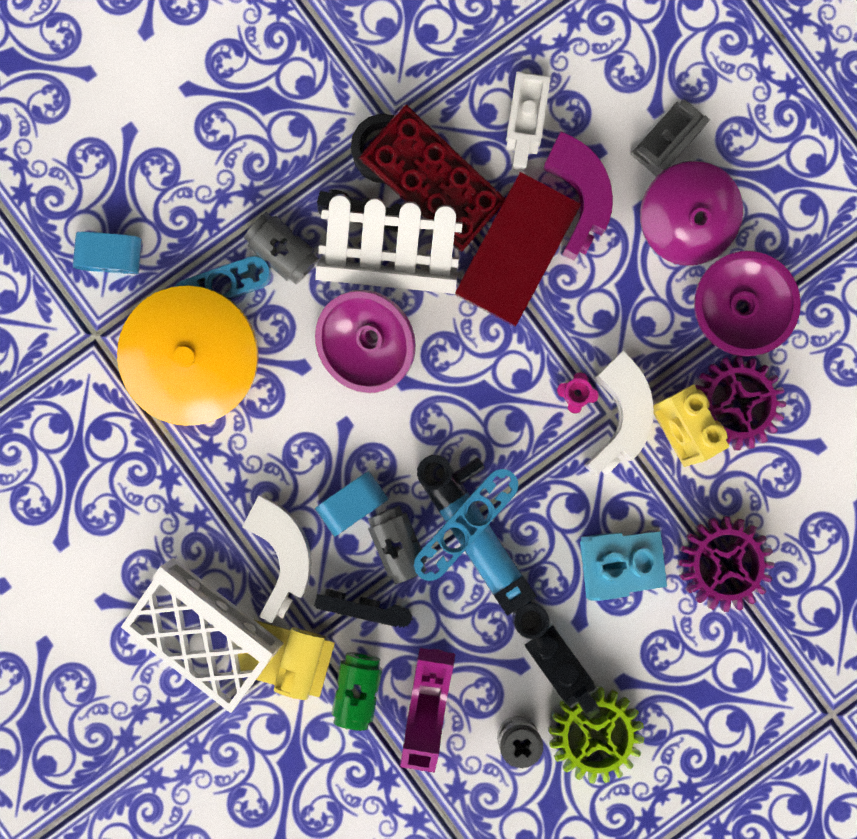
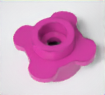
M582 372L576 373L573 380L567 384L561 383L557 388V394L560 397H564L568 403L569 412L574 414L581 412L582 407L586 404L594 403L598 399V391L592 389L591 384L587 381V375ZM575 390H580L581 395L576 396L574 394Z

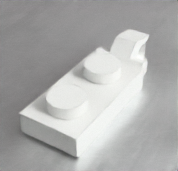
M516 72L506 136V150L514 151L512 170L525 172L529 153L537 155L542 139L550 76Z

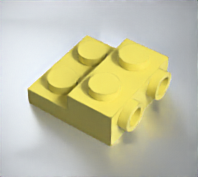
M694 384L653 405V414L683 467L707 461L730 447L726 441L727 433L719 421L714 420L708 409L710 405L706 395L701 390H697Z

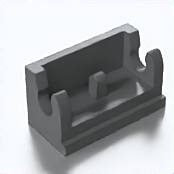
M682 99L680 103L676 102L632 151L631 155L657 177L673 164L704 129L710 119L700 113L689 102Z

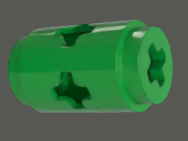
M346 653L345 660L340 663L337 681L338 690L335 693L331 714L334 716V725L349 730L364 731L368 729L369 723L373 722L377 699L375 693L378 692L382 674L380 658L363 653ZM354 685L361 686V692L363 693L360 694V698L353 697L352 689Z

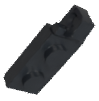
M553 625L547 629L543 636L532 639L524 645L565 705L568 704L572 708L579 704L589 720L601 712L591 696L592 693L597 691L592 678Z

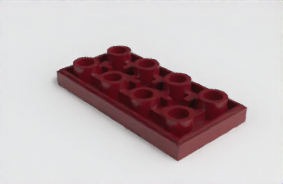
M406 104L400 108L358 157L405 202L413 201L417 203L421 208V217L423 219L434 220L437 208L442 205L453 207L456 212V222H462V232H454L453 246L460 252L468 246L506 199Z
M520 172L454 295L516 327L581 204Z

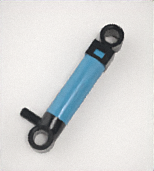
M430 455L419 463L417 477L445 522H447L470 497L463 483L484 470L485 466L479 458H475L454 472L450 463L444 457ZM430 463H438L444 469V477L438 483H431L424 476L425 467ZM475 502L471 503L468 507L470 519L474 522L485 520ZM488 525L465 552L505 614L508 616L513 613L512 622L517 632L527 639L539 638L547 632L549 627L548 613L540 604L531 601L537 597L490 525ZM455 527L450 528L460 545H462L465 538L462 530ZM527 611L539 613V624L533 629L524 628L521 624V618Z

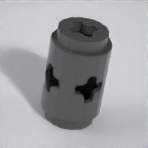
M265 212L252 224L244 235V239L249 242L248 247L264 261H268L271 267L286 281L291 280L294 284H298L319 260L313 254L315 250L299 236H294L292 230L276 215L272 217ZM279 241L284 244L288 241L286 248L289 252L285 256L281 253L277 254V256L274 255L277 252V249L274 247L276 242Z
M399 505L368 518L371 526L368 528L388 577H392L394 583L398 584L418 576L415 572L414 562L422 548L407 513H403ZM392 541H393L394 543H397V542L400 541V542L402 543V547H403V548H400V547H395V548H394V547L392 546ZM425 556L421 559L423 564L427 561ZM425 564L421 569L423 572L427 571Z
M522 716L511 717L501 724L497 733V741L504 760L516 768H528L534 765L540 759L543 752V740L535 724L530 719ZM517 738L520 741L527 740L523 745L519 742L513 744V741Z

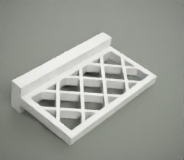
M172 558L159 567L153 576L154 580L121 628L223 708L232 713L284 643L175 558ZM160 585L171 593L173 605L158 607L155 592ZM148 602H149L150 607H149V608H145L146 605H147ZM192 609L199 614L201 626L186 628L182 610ZM174 611L178 629L163 630L160 613ZM152 614L155 631L145 632L137 626L135 621L139 615ZM220 631L226 635L229 648L213 649L210 632ZM202 633L205 650L190 652L187 634ZM179 635L182 653L170 652L166 648L164 637ZM239 653H249L259 661L254 670L241 671L238 658ZM230 654L233 672L218 673L215 656ZM207 657L210 674L200 675L193 669L191 658ZM248 677L245 683L243 684L242 678ZM235 679L237 694L233 699L221 691L219 680Z

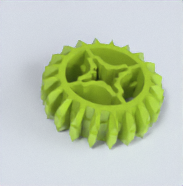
M602 686L597 687L593 699L599 707L610 709L607 714L603 713L599 718L589 720L581 714L583 710L579 704L570 708L568 704L565 705L563 700H561L559 705L565 711V714L561 715L557 712L552 714L553 720L560 723V726L552 725L548 728L550 734L559 736L549 741L551 748H561L554 754L556 761L559 762L567 759L563 765L566 773L576 767L574 776L577 780H581L587 771L588 780L592 784L597 780V773H601L604 783L610 782L608 772L612 770L618 778H621L623 773L619 766L624 763L627 768L632 769L634 764L628 756L631 754L635 757H640L641 751L634 747L633 743H644L642 735L634 734V732L644 728L641 721H631L639 714L636 708L626 710L630 703L626 697L621 698L616 703L618 698L616 690L612 689L608 693L607 698H604L605 691ZM619 717L624 728L620 747L616 746L611 740V732L616 726L614 722ZM572 721L582 730V737L577 743L578 747L574 752L571 751L568 743V732ZM584 724L588 725L591 729L594 728L596 731L604 728L600 732L609 745L596 738L588 741L592 737ZM597 750H603L611 755V757L596 762L583 759L585 755L589 757Z

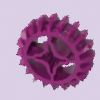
M742 356L735 357L733 366L728 358L721 359V369L715 363L709 365L708 369L712 377L706 373H701L698 378L705 387L701 385L695 386L697 390H701L706 395L710 405L708 409L715 421H718L715 417L716 415L727 414L732 417L735 425H739L741 432H735L724 427L727 433L726 441L728 445L732 440L733 450L738 451L741 450L743 441L748 449L755 448V438L760 443L767 442L768 438L765 431L771 434L778 431L771 421L780 422L784 419L782 414L776 412V408L786 407V402L783 400L777 401L776 395L784 393L785 389L783 387L774 389L772 386L779 379L778 376L772 375L766 378L765 375L769 369L767 365H762L756 371L757 360L754 358L749 359L744 367ZM735 375L751 380L760 391L756 393L747 392L743 388L741 381L737 382ZM724 378L726 386H724V399L720 403L712 405L713 392L717 384ZM734 395L737 399L745 400L752 398V401L744 403V406L740 407L742 412L739 408H723V406L731 404L732 400H736L733 397ZM763 402L762 415L757 424L751 428L750 422L753 421L751 415L752 408L756 404Z
M723 516L720 527L716 518H710L708 520L709 531L703 524H698L696 529L700 537L698 538L690 533L686 536L687 540L693 543V546L691 548L687 546L680 547L681 552L689 554L688 560H678L679 566L688 567L689 571L682 572L679 575L680 579L693 580L686 586V591L692 593L699 589L695 597L698 603H702L708 598L707 607L714 610L720 601L721 610L724 612H729L731 601L737 610H742L744 607L743 597L750 604L756 603L752 592L755 591L762 595L766 593L765 588L759 584L761 580L766 582L772 581V577L764 574L765 568L772 569L775 566L774 562L764 561L765 556L773 553L772 549L760 548L767 538L764 535H759L753 539L757 527L750 525L744 530L745 521L743 519H737L732 527L731 518ZM722 535H733L738 538L734 544H730L722 551L708 544L714 538ZM745 547L748 548L752 560L750 575L742 565V557L746 552L744 550ZM701 553L710 562V571L706 575L708 577L706 582L700 573ZM716 556L731 557L732 561L730 563H733L732 569L736 572L725 569L720 570L719 567L723 565H719L720 559ZM730 577L743 583L742 586L731 592L721 593L714 591L718 584H722Z

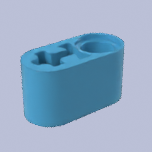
M76 232L73 268L95 272L139 274L142 238L121 234Z
M368 471L322 502L315 510L332 535L336 537L388 501L389 498L371 472Z

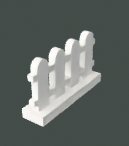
M338 194L331 199L329 209H322L321 219H328L326 244L319 245V254L325 255V260H319L316 266L315 280L455 294L457 273L450 271L451 267L458 268L459 258L452 257L454 232H462V222H456V212L453 207L442 205L437 208L434 220L421 218L420 206L413 201H408L401 206L399 216L386 215V205L383 200L371 198L367 201L364 212L351 211L350 199L343 194ZM350 221L363 223L361 248L348 247ZM385 225L398 226L396 251L383 250ZM419 229L433 230L431 255L417 254ZM347 257L360 258V263L347 262ZM381 261L395 262V267L383 266ZM416 264L430 265V270L416 269Z

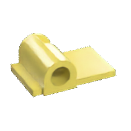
M254 620L284 643L256 680L275 685L274 692L290 698L308 700L309 695L320 698L335 642L325 640L326 636L299 628L292 627L289 630ZM249 653L238 654L241 671L254 670L259 663Z

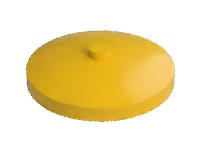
M170 287L147 297L138 304L127 318L118 341V368L123 384L130 396L150 415L176 425L205 424L219 419L232 411L248 394L258 369V344L250 321L243 311L229 298L204 287Z

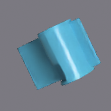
M661 531L623 536L622 533H608L581 537L580 546L586 598L588 600L602 601L630 596V592L667 587Z

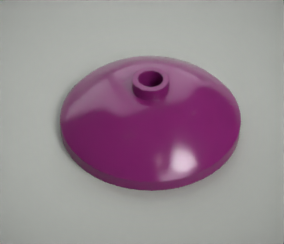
M703 161L677 163L661 172L646 190L640 209L641 229L649 246L665 260L685 266L707 263L725 252L736 238L743 218L742 197L734 180L723 169ZM702 211L704 214L703 220L695 223L694 217L696 213Z
M755 251L731 253L713 263L701 277L694 297L695 316L706 338L716 347L727 353L746 357L770 352L785 342L796 327L801 308L799 289L790 271L775 258ZM738 301L746 303L747 311L745 313L738 311Z
M369 290L345 292L334 298L324 307L316 324L315 344L323 366L336 381L349 389L363 393L385 391L399 383L409 372L413 364L416 343L412 325L403 310L391 299L380 293ZM370 330L376 332L378 340L371 337Z

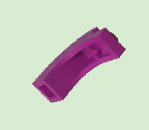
M561 131L545 162L543 170L566 181L575 190L581 204L580 217L562 254L575 261L579 252L586 255L595 237L589 234L590 231L600 236L606 231L612 213L613 194L607 171L597 155L584 143Z
M419 649L400 767L435 773L446 702L454 668V653L444 652L440 649Z

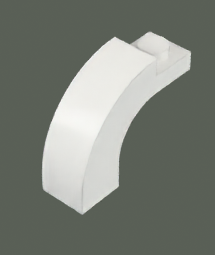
M624 351L619 353L595 377L613 397L618 408L619 419L617 429L612 438L584 465L593 475H598L601 471L607 475L620 462L617 458L619 454L627 461L634 460L644 447L651 431L654 409L649 384L640 368Z
M258 496L242 528L265 539L274 548L278 556L280 565L278 581L259 616L273 623L277 616L283 619L293 601L288 598L289 593L299 598L304 596L311 575V551L307 537L297 520L279 504L264 496Z

